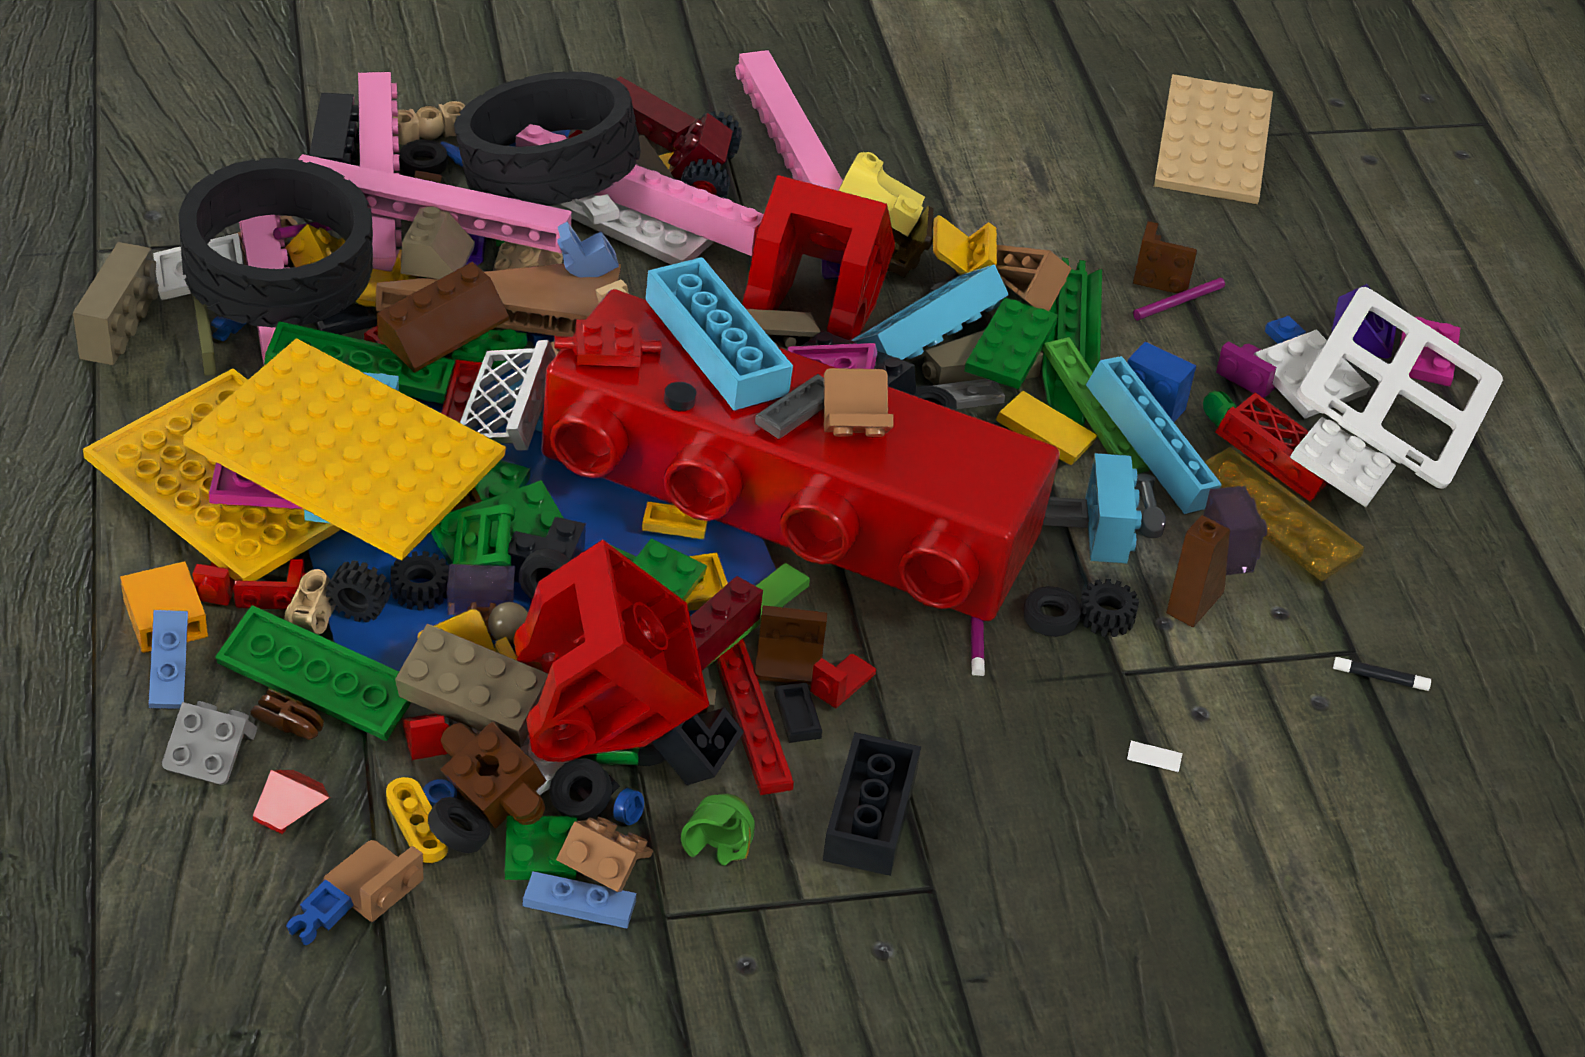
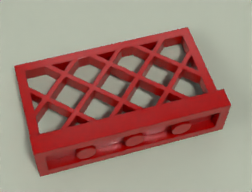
M1256 392L1238 407H1232L1226 412L1215 433L1309 502H1312L1320 490L1328 484V482L1290 458L1294 449L1309 431ZM1253 404L1260 408L1263 412L1255 411ZM1259 421L1268 422L1269 426L1260 425ZM1277 424H1282L1287 429L1278 428ZM1282 438L1291 439L1293 444L1283 442Z

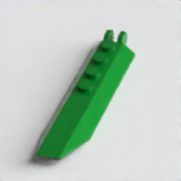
M1062 257L1061 260L1069 266V258ZM1079 260L1076 270L1071 269L1064 286L1061 288L1049 311L1058 314V318L1046 343L1070 337L1093 373L1100 361L1102 269L1087 275V271H1085L1086 261ZM1043 352L1042 378L1048 406L1084 426L1085 416Z

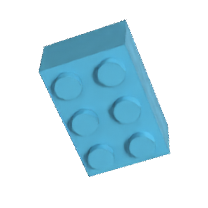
M1094 454L1085 497L1087 499L1089 516L1090 561L1127 564L1130 551H1135L1136 533L1134 532L1135 529H1140L1142 513L1136 510L1139 505V490L1134 489L1137 483V469L1132 468L1131 456Z

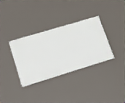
M1131 741L1127 760L1179 772L1183 753Z

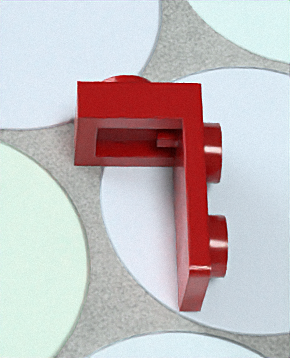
M290 559L287 582L234 581L235 606L237 608H250L253 605L260 609H287L300 585L302 577L306 574L304 572V560Z
M211 562L210 566L196 564L193 570V581L200 601L227 606L234 593L233 586L235 581L229 576V569L219 568L213 562Z
M850 654L836 667L821 658L813 665L810 692L836 709L875 676L876 668L855 654Z

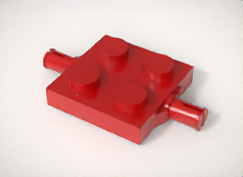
M594 318L586 320L576 319V329L573 337L554 336V349H573L577 356V365L640 367L642 352L661 353L662 346L661 340H643L639 334L638 322H630L628 320L600 321Z

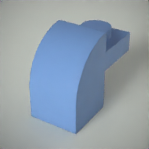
M568 221L558 226L560 238L557 239V242L562 250L565 268L571 274L577 277H599L619 267L615 250L602 231L581 242Z

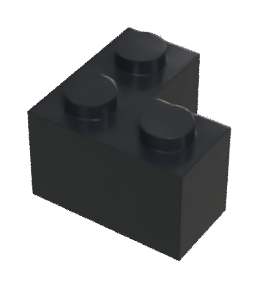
M555 517L546 538L515 531L509 543L508 554L511 556L510 568L505 570V580L520 583V568L527 556L536 550H557L566 555L570 560L585 551L586 523ZM550 568L539 569L537 571L538 580H542L554 572V570Z
M725 707L701 715L696 714L651 743L684 783L690 785L714 778L744 731Z

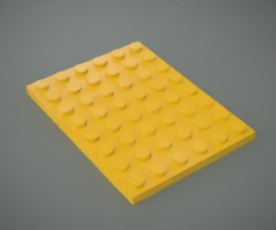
M297 338L184 435L183 445L401 561L505 456L506 447Z
M232 368L83 448V454L89 463L216 566L229 569V576L235 581H256L290 561V559L295 558L340 531L341 528L331 523L305 521L304 509L212 504L209 502V491L216 462L183 445L184 435L248 380Z

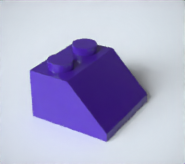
M1368 284L1361 286L1371 289ZM1359 288L1338 297L1332 331ZM1368 311L1355 333L1353 341L1374 356L1387 359L1392 356L1396 326L1374 312Z

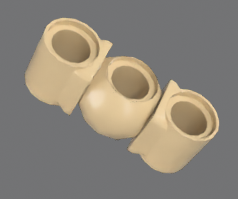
M451 101L444 105L439 104L438 109L432 106L422 107L416 113L413 109L398 110V117H393L398 118V134L393 136H398L399 144L401 145L419 140V137L425 140H434L442 133L445 138L456 136L454 123L465 105L461 102Z

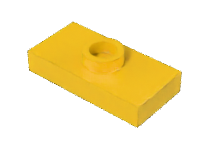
M647 502L642 521V531L704 539L708 521L694 519L681 512L675 505Z

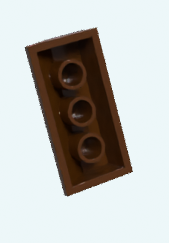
M472 261L378 312V338L415 373L508 321L509 315L491 278Z

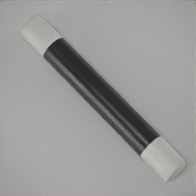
M1335 657L1333 669L1425 691H1429L1431 685L1430 678L1345 658Z

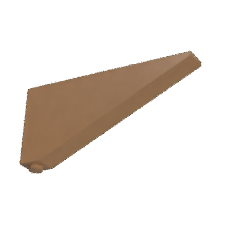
M564 263L484 272L491 278L509 315V320L496 328L572 337L576 329V319L586 320L599 304L596 289L620 280L621 264H618L619 267L599 277H577L565 268ZM419 278L377 283L376 311L384 310L439 279Z

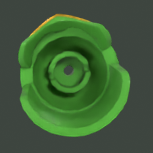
M728 793L711 795L704 798L682 829L681 843L686 853L691 857H695L706 844L717 848V859L723 866L731 861L747 858L755 830V822L748 805L738 796Z

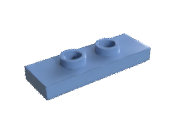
M154 610L149 708L180 709L182 702H184L188 611Z
M533 871L523 897V907L627 929L636 903L637 893L624 890L616 892L609 887Z

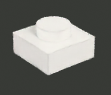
M608 194L583 200L582 209L593 225L619 219V209Z

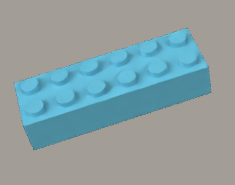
M703 257L648 270L645 300L733 410L780 398L789 393L793 365Z
M995 264L957 276L853 338L851 341L857 344L876 343V348L879 352L900 358L901 360L906 357L912 359L924 352V346L931 347L943 341L942 335L946 333L951 335L963 328L961 324L965 321L966 323H971L981 318L980 312L983 310L988 312L999 307V301L1009 294Z

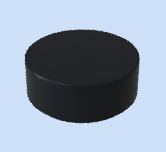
M673 382L665 388L664 402L669 408L676 411L689 410L696 403V389L685 382Z

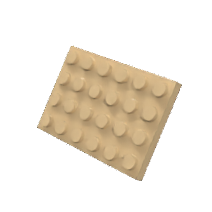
M1172 74L1154 187L1258 204L1273 91Z

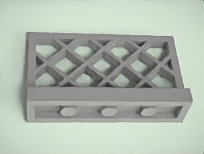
M538 340L535 348L487 351L460 423L471 429L479 424L482 428L476 432L500 444L513 443L516 450H528L544 405L546 370L549 363L556 356L549 340ZM531 359L530 363L521 369L517 366L524 360ZM494 361H506L494 370L491 369ZM512 368L516 371L504 380L500 378L501 375ZM520 379H523L522 385L513 391L509 388ZM494 380L497 381L498 384L486 392L483 391L486 385ZM504 390L508 393L496 402L492 400L493 397ZM515 401L514 407L504 413L501 410L506 405ZM487 402L490 405L478 414L475 413L476 408ZM496 412L500 415L487 425L483 422ZM505 423L508 424L505 433H493L494 430Z

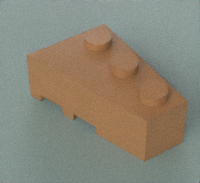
M997 245L996 268L1004 285L1031 306L1050 311L1072 268L1050 250Z

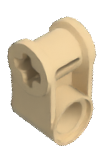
M314 569L302 577L300 585L286 609L284 618L286 621L308 629L315 634H322L326 630L329 618L336 604L330 605L328 602L331 597H326V591L328 590L326 587L330 579L323 570Z

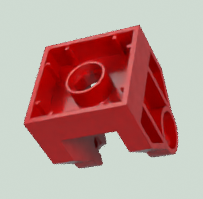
M777 175L756 236L748 283L742 305L745 309L777 311L793 284L802 255L816 257L841 264L827 332L847 340H852L860 335L876 306L895 249L887 203Z
M602 539L538 582L525 623L516 630L513 638L517 661L548 673L539 702L530 710L526 719L531 751L538 758L550 762H565L588 754L645 747L710 706L687 603Z

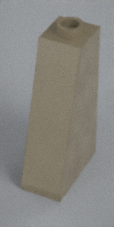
M985 330L925 350L924 363L922 365V373L925 378L934 385L986 379L964 372L965 363ZM1042 352L1039 353L1025 379L1035 378L1040 375L1043 359Z

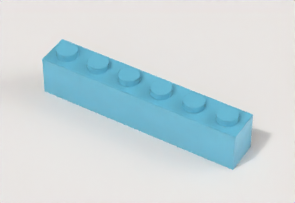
M1120 356L1100 360L1086 386L1182 512L1187 514L1206 509L1222 486L1220 481L1125 359Z

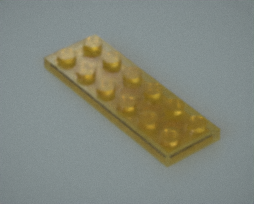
M1231 447L1205 461L1206 465L1222 484L1213 499L1321 582L1362 556L1365 547Z

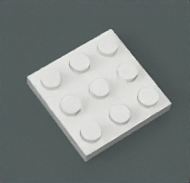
M1317 329L1254 353L1255 356L1277 367L1272 384L1304 419L1320 413L1303 402L1297 394L1299 386L1327 341ZM1341 358L1326 382L1324 389L1343 403L1366 395L1371 386L1344 358Z
M1323 417L1318 420L1290 456L1291 459L1364 507H1367L1396 467L1385 454L1375 452L1366 446L1362 439L1349 435L1336 422L1326 420Z

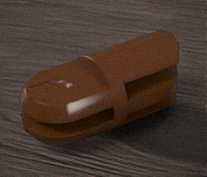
M272 688L267 689L266 695L260 698L258 705H255L250 713L253 718L285 733L291 732L308 740L316 738L318 732L322 731L324 727V721L318 713L304 706L300 701Z

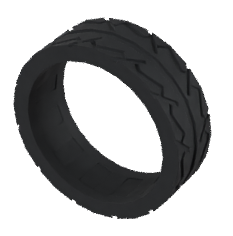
M563 71L543 73L501 84L470 101L459 112L460 116H457L454 123L466 182L470 190L545 206L581 199L612 186L614 182L620 181L632 171L641 153L629 90L616 79L591 72ZM530 124L540 126L550 132L588 130L575 137L554 143L524 147L509 146L516 142V135Z
M260 158L257 161L253 159L238 162L216 170L213 175L209 174L193 186L185 196L178 213L183 275H186L184 280L191 294L202 305L206 304L209 306L207 307L218 315L239 323H250L253 326L272 328L276 327L279 321L293 325L299 324L301 326L322 321L339 313L341 309H346L360 297L370 281L373 269L371 208L367 207L369 203L366 197L351 180H346L342 174L329 167L312 162L306 163L303 160ZM266 215L296 216L313 220L329 227L345 240V243L339 249L319 261L299 267L283 269L257 268L239 264L223 257L208 245L211 239L225 228L246 219Z

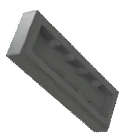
M819 374L815 375L758 413L755 424L780 439L824 409V378Z

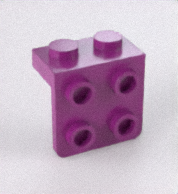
M1229 341L1222 346L1216 369L1217 374L1253 394L1256 392L1262 398L1268 396L1276 388L1272 383L1277 367L1254 355L1255 352L1261 349L1252 344H1244L1240 348Z

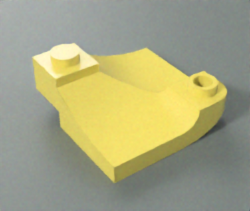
M859 153L850 166L838 191L887 203L892 228L908 237L924 208L922 203L925 196L887 175L883 170L884 162L879 160L873 153Z

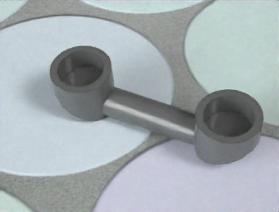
M1138 473L1134 489L1139 490V496L1142 497L1145 507L1139 530L1148 538H1159L1163 535L1166 517L1164 512L1157 507L1154 497L1153 486L1155 477L1149 474Z

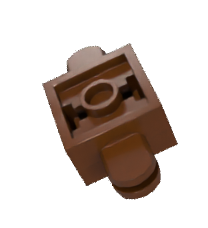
M493 722L487 725L478 735L463 723L452 724L444 731L441 742L443 748L452 759L440 770L457 791L472 806L478 809L495 829L510 815L523 825L534 824L542 817L545 805L536 791L547 780L536 763Z

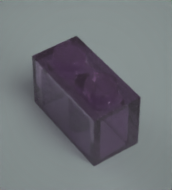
M449 564L447 584L448 615H459L466 612L472 602H477V607H489L490 603H495L498 606L504 602H514L515 566Z

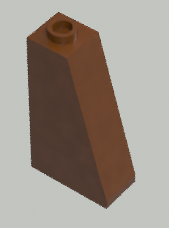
M1201 515L1186 532L1166 613L1191 627H1194L1224 593L1230 535L1229 528Z

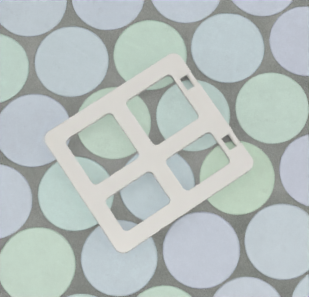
M1361 287L1355 293L1299 386L1297 394L1303 402L1320 413L1328 415L1337 421L1340 426L1397 463H1402L1416 472V475L1431 485L1444 489L1451 483L1503 381V377L1498 370L1367 287ZM1368 311L1379 315L1406 334L1404 341L1390 364L1385 363L1353 341V337ZM1423 347L1432 349L1478 380V384L1464 411L1458 410L1409 377V373ZM1341 358L1353 363L1379 382L1363 413L1357 412L1324 389L1326 382ZM1397 394L1404 396L1452 428L1453 431L1437 461L1430 459L1382 427L1381 423ZM1328 405H1331L1332 407L1343 413V415L1341 416L1337 412L1333 411L1328 407ZM1406 455L1410 456L1411 458H1413L1414 460H1416L1417 462H1419V463H1420V466L1417 465L1416 463L1412 462L1411 460H1409V459L1406 458L1405 456H1406Z

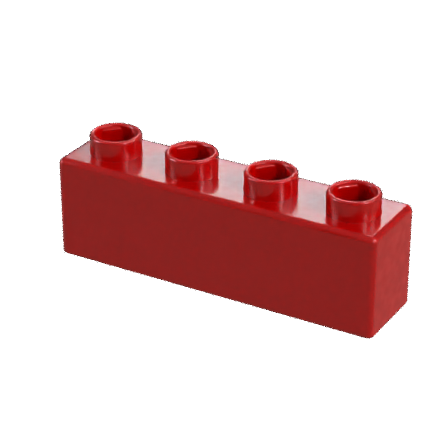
M616 289L610 290L587 319L638 322L639 334L643 340H661V353L642 352L640 367L577 365V356L573 349H561L549 363L546 370L541 450L546 457L561 462L568 470L579 476L588 478L601 477L673 504L681 512L694 519L703 521L716 520L788 547L796 555L809 562L821 565L833 564L908 592L915 600L928 607L938 609L950 608L982 621L993 620L1041 533L1060 457V452L1055 446L888 387V414H893V428L888 433H885V436L867 437L865 433H853L852 436L839 437L834 436V432H824L823 409L778 439L756 425L755 419L758 413L782 397L733 410L647 301ZM779 348L793 365L789 393L817 374L824 378V373L827 369L835 368ZM673 382H685L692 385L697 392L694 407L686 411H676L669 408L664 402L666 386Z

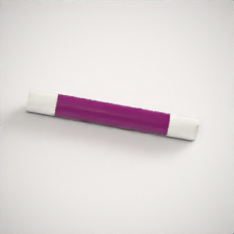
M971 616L972 675L984 676V621Z

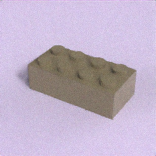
M117 242L73 312L79 359L114 365L120 354H124L127 342L131 336L136 334L139 322L142 318L146 317L148 307L153 300L157 299L159 293V285L155 282L156 261L153 260L150 247Z
M426 624L395 681L400 698L479 731H482L493 722L519 748H522L529 735L526 721L530 710L539 702L548 673Z

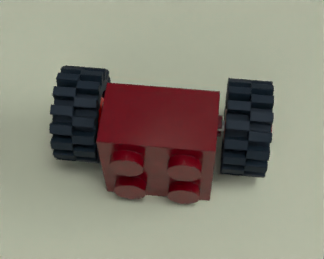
M712 111L710 114L708 112L703 114L702 119L697 118L691 124L688 133L685 136L680 135L673 144L674 153L668 161L670 164L669 171L675 180H680L687 185L706 190L708 193L727 199L730 176L726 175L727 170L725 167L721 170L720 167L727 162L728 157L732 159L735 153L737 154L742 137V129L738 127L739 122L737 120L732 122L733 116L728 115L725 118L723 117L725 112H720L719 116H716V112Z

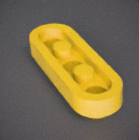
M401 777L391 781L386 788L387 805L409 847L414 846L423 853L424 863H435L442 860L448 853V846L439 841L430 830L428 815L432 806L420 784L408 777Z

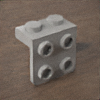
M198 701L197 705L182 702L162 760V766L171 772L224 785L229 780L242 738L254 740L258 727L248 720L249 715L239 711L229 710V713L226 714L218 712V707L209 703Z

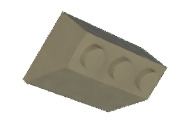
M431 206L420 208L402 241L401 274L441 279L467 264L474 249L475 241L449 212L440 211L439 208Z

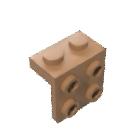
M829 368L825 371L824 432H834V436L839 437L852 436L853 433H865L867 437H882L893 428V414H888V374L885 370Z
M598 817L597 820L588 818L587 820L574 821L556 860L616 892H622L636 860L651 857L653 850L646 846L648 842L646 839L629 832L628 835H624L616 831L617 825L605 818Z
M370 840L326 874L323 880L326 879L351 897L354 904L352 908L370 922H373L423 881V853L414 846H411L398 857L379 842Z

